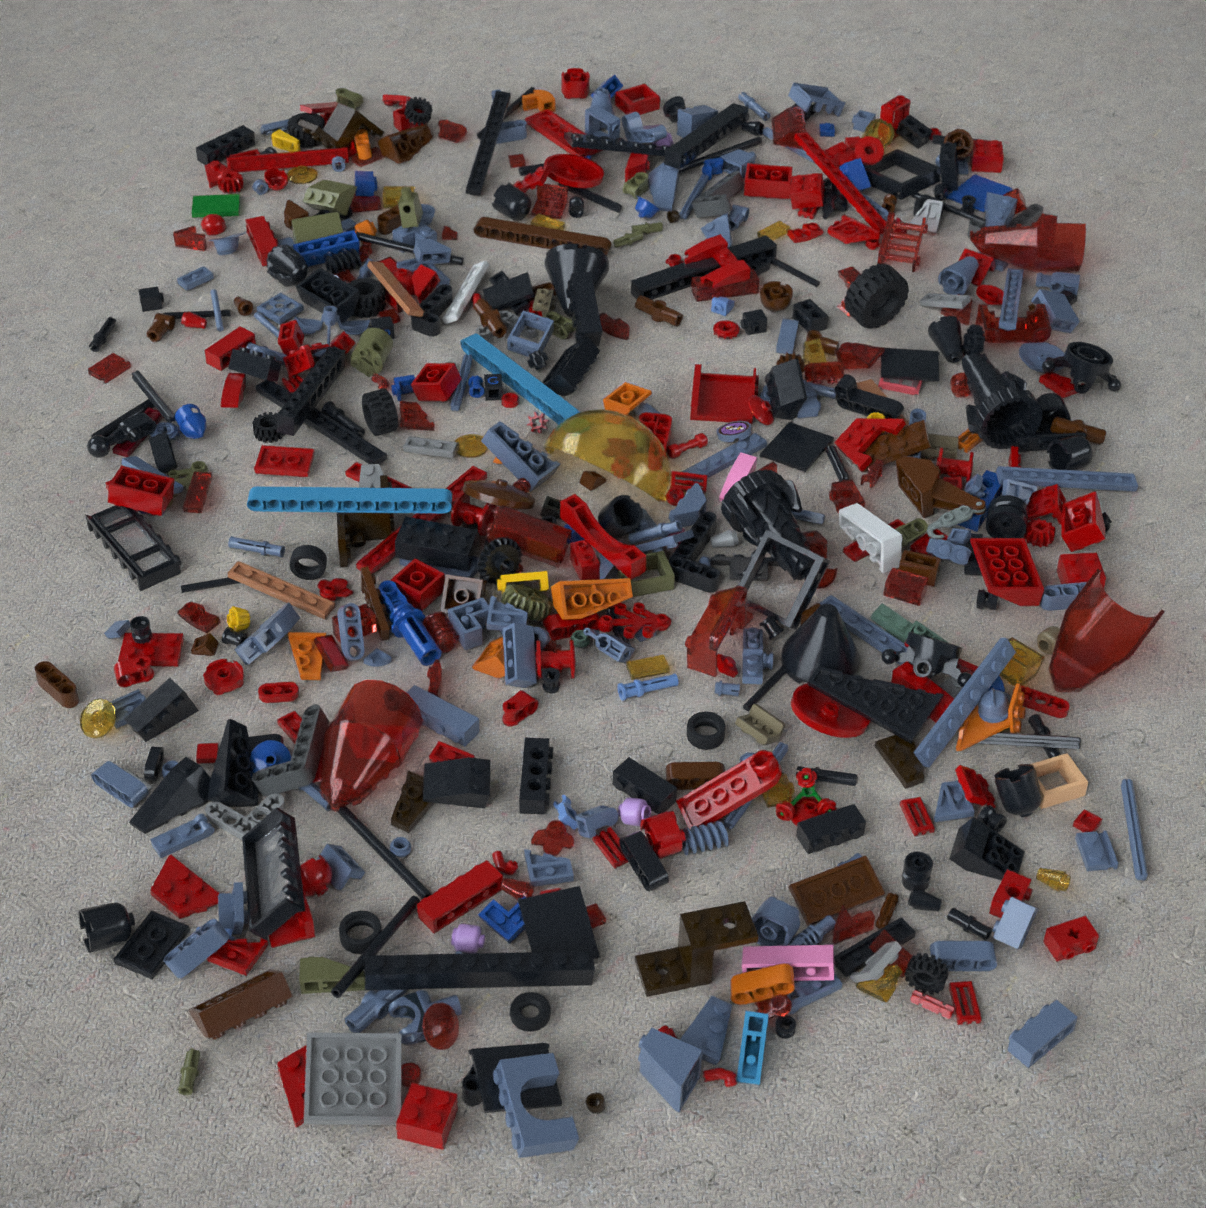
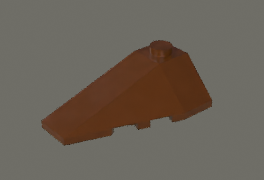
M425 124L389 134L377 141V144L384 157L400 164L411 160L433 136L428 125Z

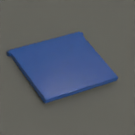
M974 174L961 184L958 190L948 194L946 199L963 204L962 197L971 195L976 198L973 208L985 212L987 192L1006 196L1012 191V188Z

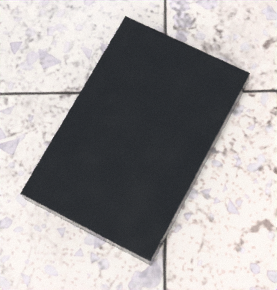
M528 272L483 289L485 301L490 304L493 310L497 309L498 311L535 297Z
M151 910L115 956L114 964L153 980L165 964V956L178 946L190 931L189 926Z

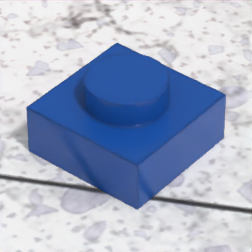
M819 124L820 137H835L834 124Z

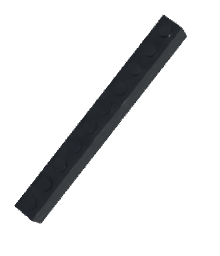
M732 103L666 149L664 165L677 169L683 168L740 127L743 122H747L749 119V108Z
M765 235L729 247L728 249L739 261L744 260L748 264L761 256L768 257L770 255L776 258L777 244ZM713 257L689 264L681 263L631 280V295L636 300L640 295L653 300L700 284L701 277L721 268V266Z
M593 951L366 955L364 962V989L407 990L592 985L595 971Z

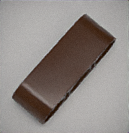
M398 205L377 217L378 232L380 234H390L392 230L402 226Z
M41 661L35 665L37 682L43 690L64 708H73L78 705L79 697L75 683L48 661Z
M673 762L665 768L666 781L677 787V790H695L725 772V765L721 762Z

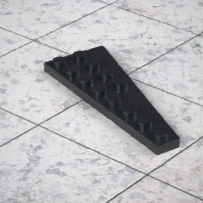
M564 132L565 140L572 147L665 156V150L671 147L668 145L656 146L655 144L624 141L623 138L618 137L611 139L607 136L597 137L590 134Z

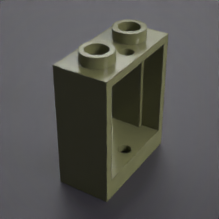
M664 551L645 554L646 571L657 569L660 576L637 581L631 580L633 597L673 590L675 575ZM617 568L619 578H628Z

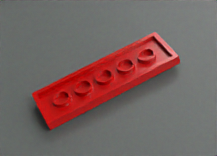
M549 109L525 118L527 125L572 155L586 157L587 155H595L603 151L572 147L565 140L564 132L587 134Z

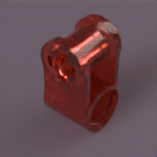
M446 119L438 122L440 127L438 137L458 143L467 134V129L462 124Z

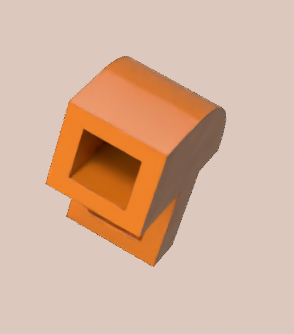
M534 90L533 94L522 95V109L524 111L533 109L543 111L549 109L555 112V98L548 91Z

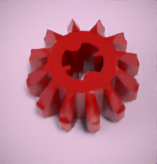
M238 171L222 172L217 179L219 190L223 191V193L235 194L236 191L240 192L244 185L242 174Z
M1031 519L1030 522H1027L1024 538L1027 544H1032L1033 547H1048L1054 541L1055 527H1053L1051 522L1047 523L1046 519Z

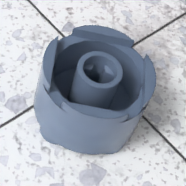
M769 897L761 904L752 917L759 936L757 943L760 946H787L800 927L799 910L775 897Z

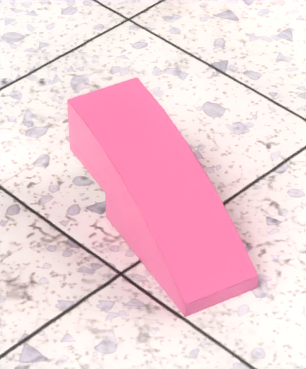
M740 452L725 481L719 497L720 501L724 499L725 494L737 481L755 471L757 457Z

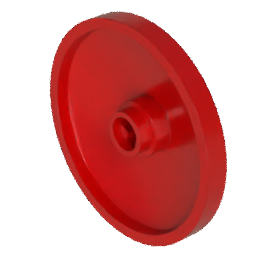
M556 154L549 156L544 162V166L548 164L552 168L548 177L566 186L591 188L600 185L604 178L602 167L582 156Z
M808 683L797 687L791 698V708L795 715L807 726L826 735L840 738L857 737L866 731L870 722L865 717L808 686Z

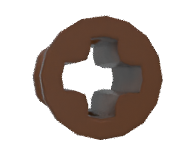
M892 194L885 195L882 207L891 214L895 211L897 198Z

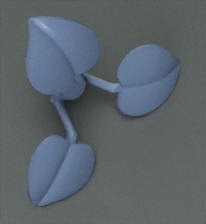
M335 306L324 307L321 321L294 317L303 334H314L316 330L320 331L323 322H325L328 326L327 344H330L331 326H334L336 322H338L340 329H344L347 334L351 335L362 334L370 324V320L345 321L341 324ZM327 349L313 354V356L321 358Z

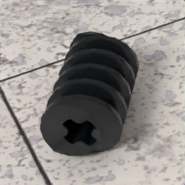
M355 249L332 254V256H326L325 259L326 269L330 274L334 271L337 275L338 269L343 273L344 267L347 271H350V266L353 269H356V264L359 268L362 266L360 256Z

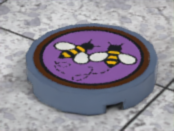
M745 421L726 423L717 429L718 439L723 442H734V439L737 438L743 440L751 435V424Z

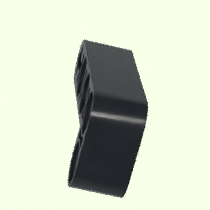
M443 284L438 286L419 304L424 313L422 317L411 316V326L414 331L431 337L440 334L439 316L453 302L452 287L450 285Z
M845 374L834 388L838 405L855 413L868 416L870 413L879 412L885 416V419H898L904 410L902 403L897 400L858 389L855 378L848 374Z

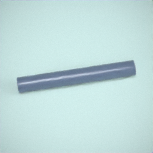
M213 289L210 292L217 331H223L224 327L217 290Z
M256 312L254 317L278 338L279 330L259 312Z

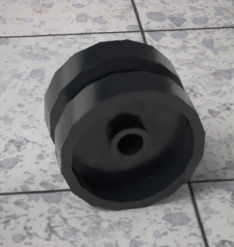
M1012 495L998 496L993 499L988 506L986 519L988 534L992 538H1022L1027 528L1029 512L1027 504L1022 499Z

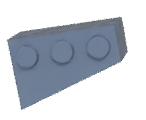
M987 192L984 207L987 236L1002 239L1015 215L1017 199Z

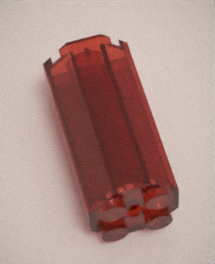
M504 505L495 507L493 523H489L486 530L489 543L501 537L511 538L521 547V553L524 556L557 568L560 567L569 546L567 539H571L572 530Z

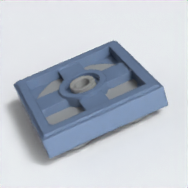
M279 293L257 306V312L278 324L284 323L304 310L302 304L283 293Z

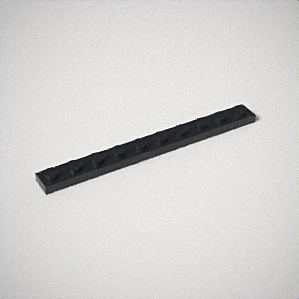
M496 90L466 186V194L481 196L510 101L511 93Z
M265 380L256 385V392L281 408L293 394L274 381ZM314 408L304 422L368 464H380L387 460L385 452Z

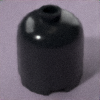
M510 182L507 185L502 184L493 195L495 197L494 203L492 202L493 208L514 221L524 219L530 212L532 203L530 197Z
M1046 393L1036 399L1041 406L1043 416L1041 424L1037 428L1038 431H1051L1052 421L1056 417L1071 421L1067 406L1059 395Z
M1079 435L1051 441L1047 447V453H1049L1050 457L1048 464L1051 469L1079 470L1088 466L1093 457L1091 444L1086 438Z
M629 495L615 497L599 512L598 523L613 538L624 536L633 531L643 519V510L640 504L630 499L631 496Z
M1031 764L1018 765L1019 769L1010 771L1009 768H1005L994 775L995 784L1004 809L1009 814L1020 815V817L1032 815V812L1040 806L1042 801V794L1034 766Z
M117 902L84 908L78 912L80 929H85L87 938L83 939L88 953L126 942L132 932L131 926L135 925L133 913H128L126 907Z

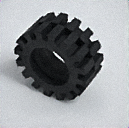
M414 97V99L410 98L407 101L404 114L410 123L413 121L414 125L416 123L418 125H421V123L425 125L431 119L432 104L430 105L429 101L426 102L425 98L421 100L422 97H419V99ZM414 109H419L423 113L415 112Z
M265 412L263 416L259 414L258 418H254L253 431L258 441L263 440L264 443L266 441L272 443V440L277 442L278 438L281 440L282 436H285V434L277 432L278 413L273 415L272 412H269V414Z
M917 953L916 956L913 955L910 958L904 976L906 977V982H909L911 987L915 986V990L921 989L925 994L926 991L929 994L934 992L937 994L944 988L949 975V969L946 968L947 965L945 963L941 964L942 960L940 958L936 960L934 955L928 957V953H924L923 956L921 953Z

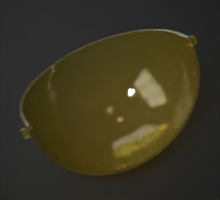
M604 409L588 410L574 414L557 425L543 445V449L550 454L556 449L591 463L636 486L656 501L664 502L666 499L665 492L670 483L671 467L665 448L651 429L627 414Z

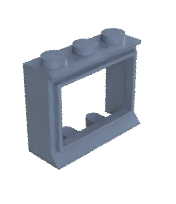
M794 82L788 95L805 112H808L812 102H816L814 106L816 112H820L823 104H825V111L828 114L833 112L838 117H840L846 103L840 101L828 87Z

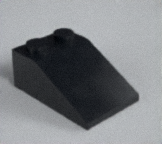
M469 757L424 764L423 802L485 809L490 797V760Z

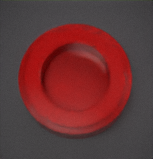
M509 392L502 396V405L504 407L514 408L518 406L519 397L517 394Z

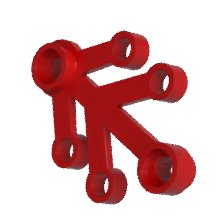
M640 602L634 603V613L626 610L627 606L625 604L618 603L615 605L614 612L629 619H612L609 615H603L598 620L597 628L602 632H611L613 626H627L624 628L623 636L628 639L634 638L635 634L643 628L642 636L652 638L657 630H667L671 625V619L666 614L660 613L656 615L646 610L645 605Z

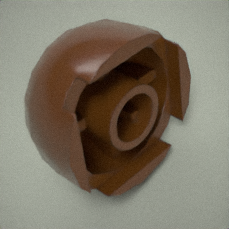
M955 129V131L949 132L944 138V143H956L958 160L965 159L973 150L974 141L971 134L964 129Z
M771 281L765 283L763 288L760 289V300L767 310L780 312L787 309L791 304L793 290L788 284L784 286L779 281Z

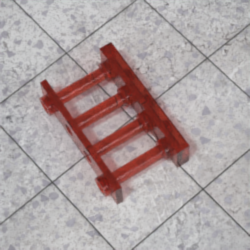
M889 212L877 264H884L888 260L913 264L912 272H915L916 266L920 265L921 257H919L923 235L927 234L928 231L926 218L923 217L921 225L903 223L894 220L895 213ZM893 229L920 231L919 236L894 232ZM894 238L917 242V246L896 244L890 240ZM893 249L913 252L915 254L914 257L889 254L887 250Z

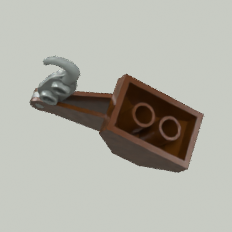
M909 456L896 460L898 486L923 518L933 515L936 508L952 510L944 513L937 521L928 526L927 534L930 538L942 539L944 535H935L933 531L942 527L951 528L969 520L973 514L981 515L985 513L986 503L984 500L940 479L941 471L931 460Z

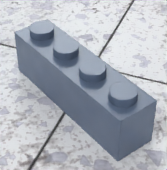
M416 685L399 699L400 713L405 717L417 721L422 726H426L437 734L443 735L464 747L480 732L478 717Z

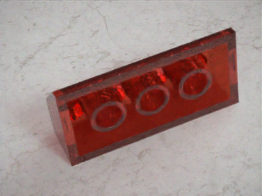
M789 107L771 120L773 144L803 149L794 139L796 133L806 132L804 110L800 107Z

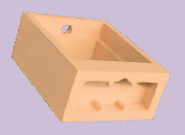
M1068 753L1031 764L1036 770L1037 777L1059 771L1067 782L1066 785L1046 790L1038 779L1042 794V801L1039 806L1041 809L1085 796L1088 781Z

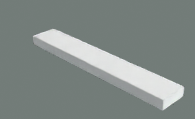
M487 261L473 265L443 317L442 321L445 324L459 319L489 266Z

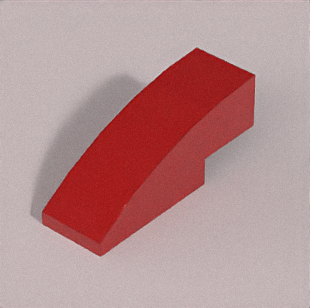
M228 373L223 387L221 408H238L244 399L246 374Z

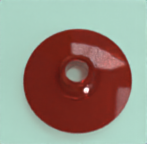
M435 1003L426 1010L422 1028L428 1044L434 1049L445 1050L455 1043L459 1033V1021L450 1005Z

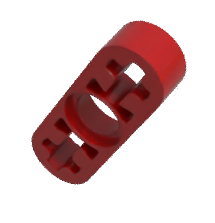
M1021 686V692H1024L1023 707L1056 718H1065L1068 715L1070 708L1068 701L1026 686ZM1036 700H1043L1045 704H1039Z

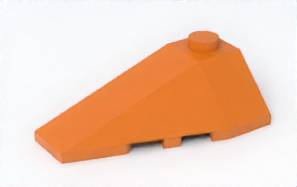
M630 578L559 581L551 586L553 606L562 620L582 619L633 597Z

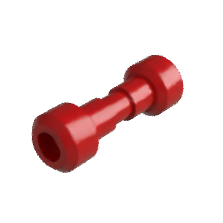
M699 433L694 436V439L679 445L676 443L671 444L667 447V454L670 458L675 459L680 457L682 452L690 448L705 447L708 444L707 436Z

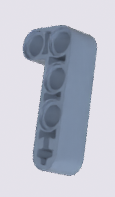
M638 112L627 114L621 118L627 141L651 143L667 137V130L664 125L643 126Z

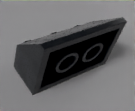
M798 359L772 367L765 376L771 410L775 418L793 420L807 399Z

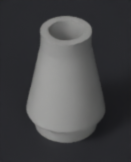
M731 529L710 537L713 548L735 547L736 544H739L736 531Z

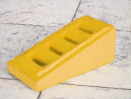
M279 129L271 134L274 147L289 152L301 151L300 140Z

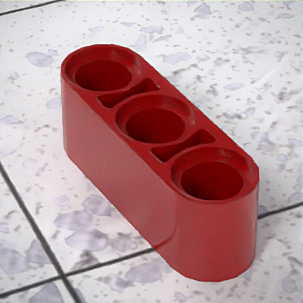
M558 613L547 616L543 620V626L550 634L551 640L555 641L569 638L577 630H584L585 628L599 630L597 626L600 617L598 613H594L582 619L562 620Z

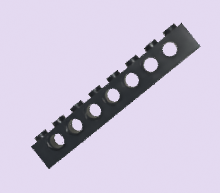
M329 347L278 412L277 432L291 436L296 434L345 368V350L337 347Z

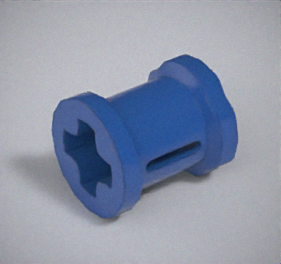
M480 376L470 377L468 380L469 394L473 398L482 397L485 392L483 379Z

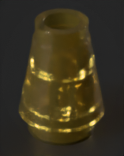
M1040 867L1036 879L1058 892H1065L1069 887L1071 876L1066 871Z

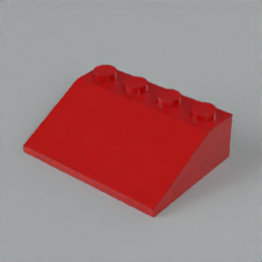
M1025 538L970 539L989 593L1019 606H1039L1044 587Z

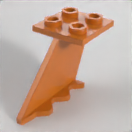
M1016 683L1008 708V718L1002 722L988 723L983 721L979 716L978 706H975L963 722V726L959 729L956 751H962L1009 727L1010 733L1017 734L1021 732V719L1025 718L1026 708L1022 706L1024 692H1021L1020 684Z

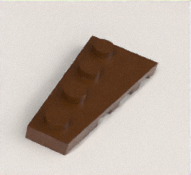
M369 567L361 568V591L365 593V601L369 605L371 616L376 617L374 622L381 641L389 640L391 623L390 620L385 618L387 615L384 604L381 605L380 590L379 588L376 589L374 585L376 584L375 575L370 573Z

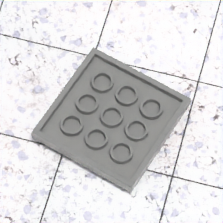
M307 1033L304 1125H396L401 1111V1033Z

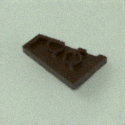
M892 735L875 742V748L905 789L924 782L920 761L914 754L916 750L914 741L910 744L902 738Z
M409 770L406 775L405 784H403L400 798L397 800L391 817V825L407 833L414 828L434 804L423 802L424 777Z

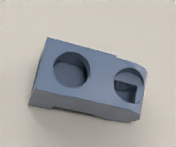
M601 805L575 815L579 835L592 838L596 836V829L605 825L613 826L618 821L617 810Z

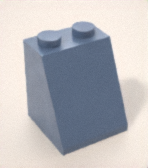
M651 1028L648 1034H644L639 1042V1048H641L638 1057L640 1073L669 1105L680 1113L700 1079L702 1050Z

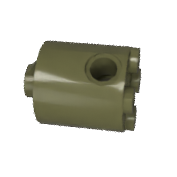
M380 328L366 329L351 355V366L368 377H373L381 372L393 348L391 336Z

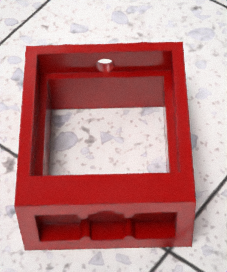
M645 83L615 92V106L626 115L633 112H638L639 115L660 109V96ZM641 98H645V99H642V100L633 102L634 100L641 99Z
M898 95L881 106L879 138L891 142L899 136L895 132L900 121L909 115L910 99L903 95Z

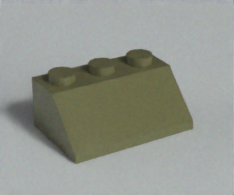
M322 180L307 188L302 202L316 210L326 209L331 213L339 212L340 215L346 216L357 186Z
M339 212L292 219L294 244L343 233Z

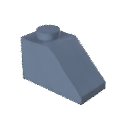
M416 239L414 254L418 264L449 263L451 248L433 239Z

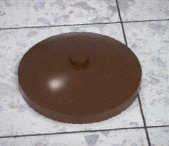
M497 479V481L468 480L463 485V492L490 504L525 510L534 508L535 504L533 496L515 486L507 484L508 482L502 479Z

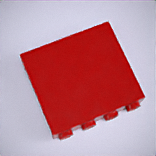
M695 364L690 420L728 423L745 421L752 424L754 415L748 406V398L751 395L758 396L757 385H759V375H756V368H754L753 376L701 373L702 364Z

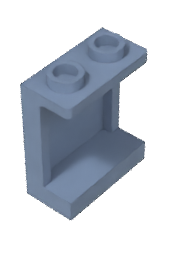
M1040 289L1031 299L1032 303L1043 305L1049 316L1044 323L1046 329L1071 333L1080 322L1064 294Z

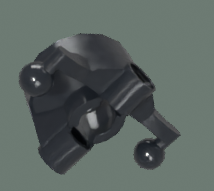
M1069 343L1064 356L1056 358L1047 357L1046 361L1042 364V369L1046 373L1053 372L1055 367L1070 368L1074 389L1079 394L1088 392L1097 376L1108 382V388L1112 392H1116L1121 388L1120 380L1109 372L1113 363L1112 356L1106 350L1090 343Z
M913 632L908 633L906 644L909 646L906 652L896 654L894 650L886 649L881 654L882 661L885 664L906 661L913 663L914 673L919 677H935L942 672L951 675L958 681L961 687H964L972 676L968 672L962 673L957 668L962 647ZM926 665L929 667L928 672L925 670Z

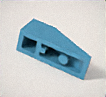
M745 1011L737 1082L760 1085L769 1014Z

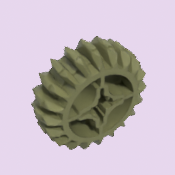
M512 583L507 585L502 594L501 602L504 605L509 603L517 609L528 612V618L531 620L543 621L552 612L553 602L551 599L535 588Z

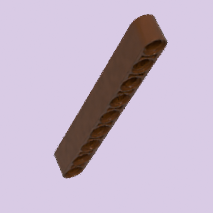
M481 217L474 227L475 235L482 238L545 249H552L564 244H577V248L587 249V246H591L602 251L607 256L612 247V242L605 237L489 217Z

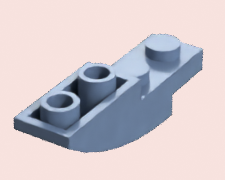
M289 602L286 603L261 624L256 632L234 649L245 665H249L282 639L298 622L300 616Z
M754 627L749 629L743 628L742 684L762 685L763 629Z

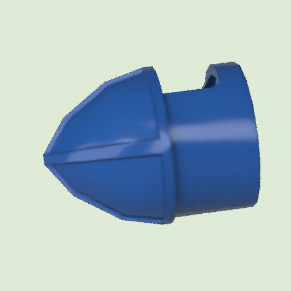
M186 404L180 407L175 413V420L180 431L187 438L198 439L204 437L207 427L206 418L198 406ZM192 408L197 409L198 413H193Z

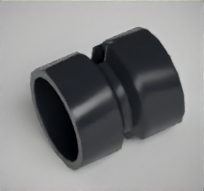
M915 851L906 856L902 873V884L907 890L911 891L912 889L917 890L919 888L924 891L928 888L933 867V861L929 855Z

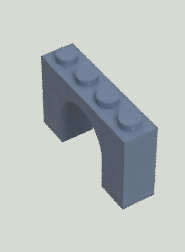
M554 1053L503 1059L499 1061L493 1072L494 1082L498 1084L500 1090V1103L505 1107L506 1125L508 1128L510 1127L512 1132V1146L517 1150L519 1158L570 1151L575 1148L579 1140L573 1117L541 1120L530 1115L521 1102L520 1095L523 1091L553 1086L560 1073Z

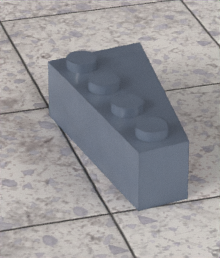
M501 421L488 429L481 440L530 492L553 476L561 465L556 460L555 462L550 460L545 452H539L533 448V444L528 440L524 441L519 438L518 433Z

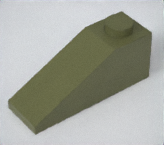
M312 956L300 958L299 982L301 994L331 992L333 987L351 967L325 957ZM364 971L360 973L346 991L365 990Z

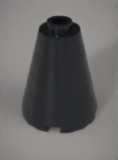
M943 316L940 318V321H933L928 327L929 337L948 362H959L963 357L960 321L954 316Z

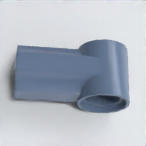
M733 204V209L729 215L730 231L737 229L742 221H747L749 208Z

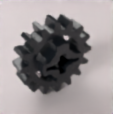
M972 324L967 329L962 345L963 355L980 354L983 352L985 335H983L984 331L981 325Z

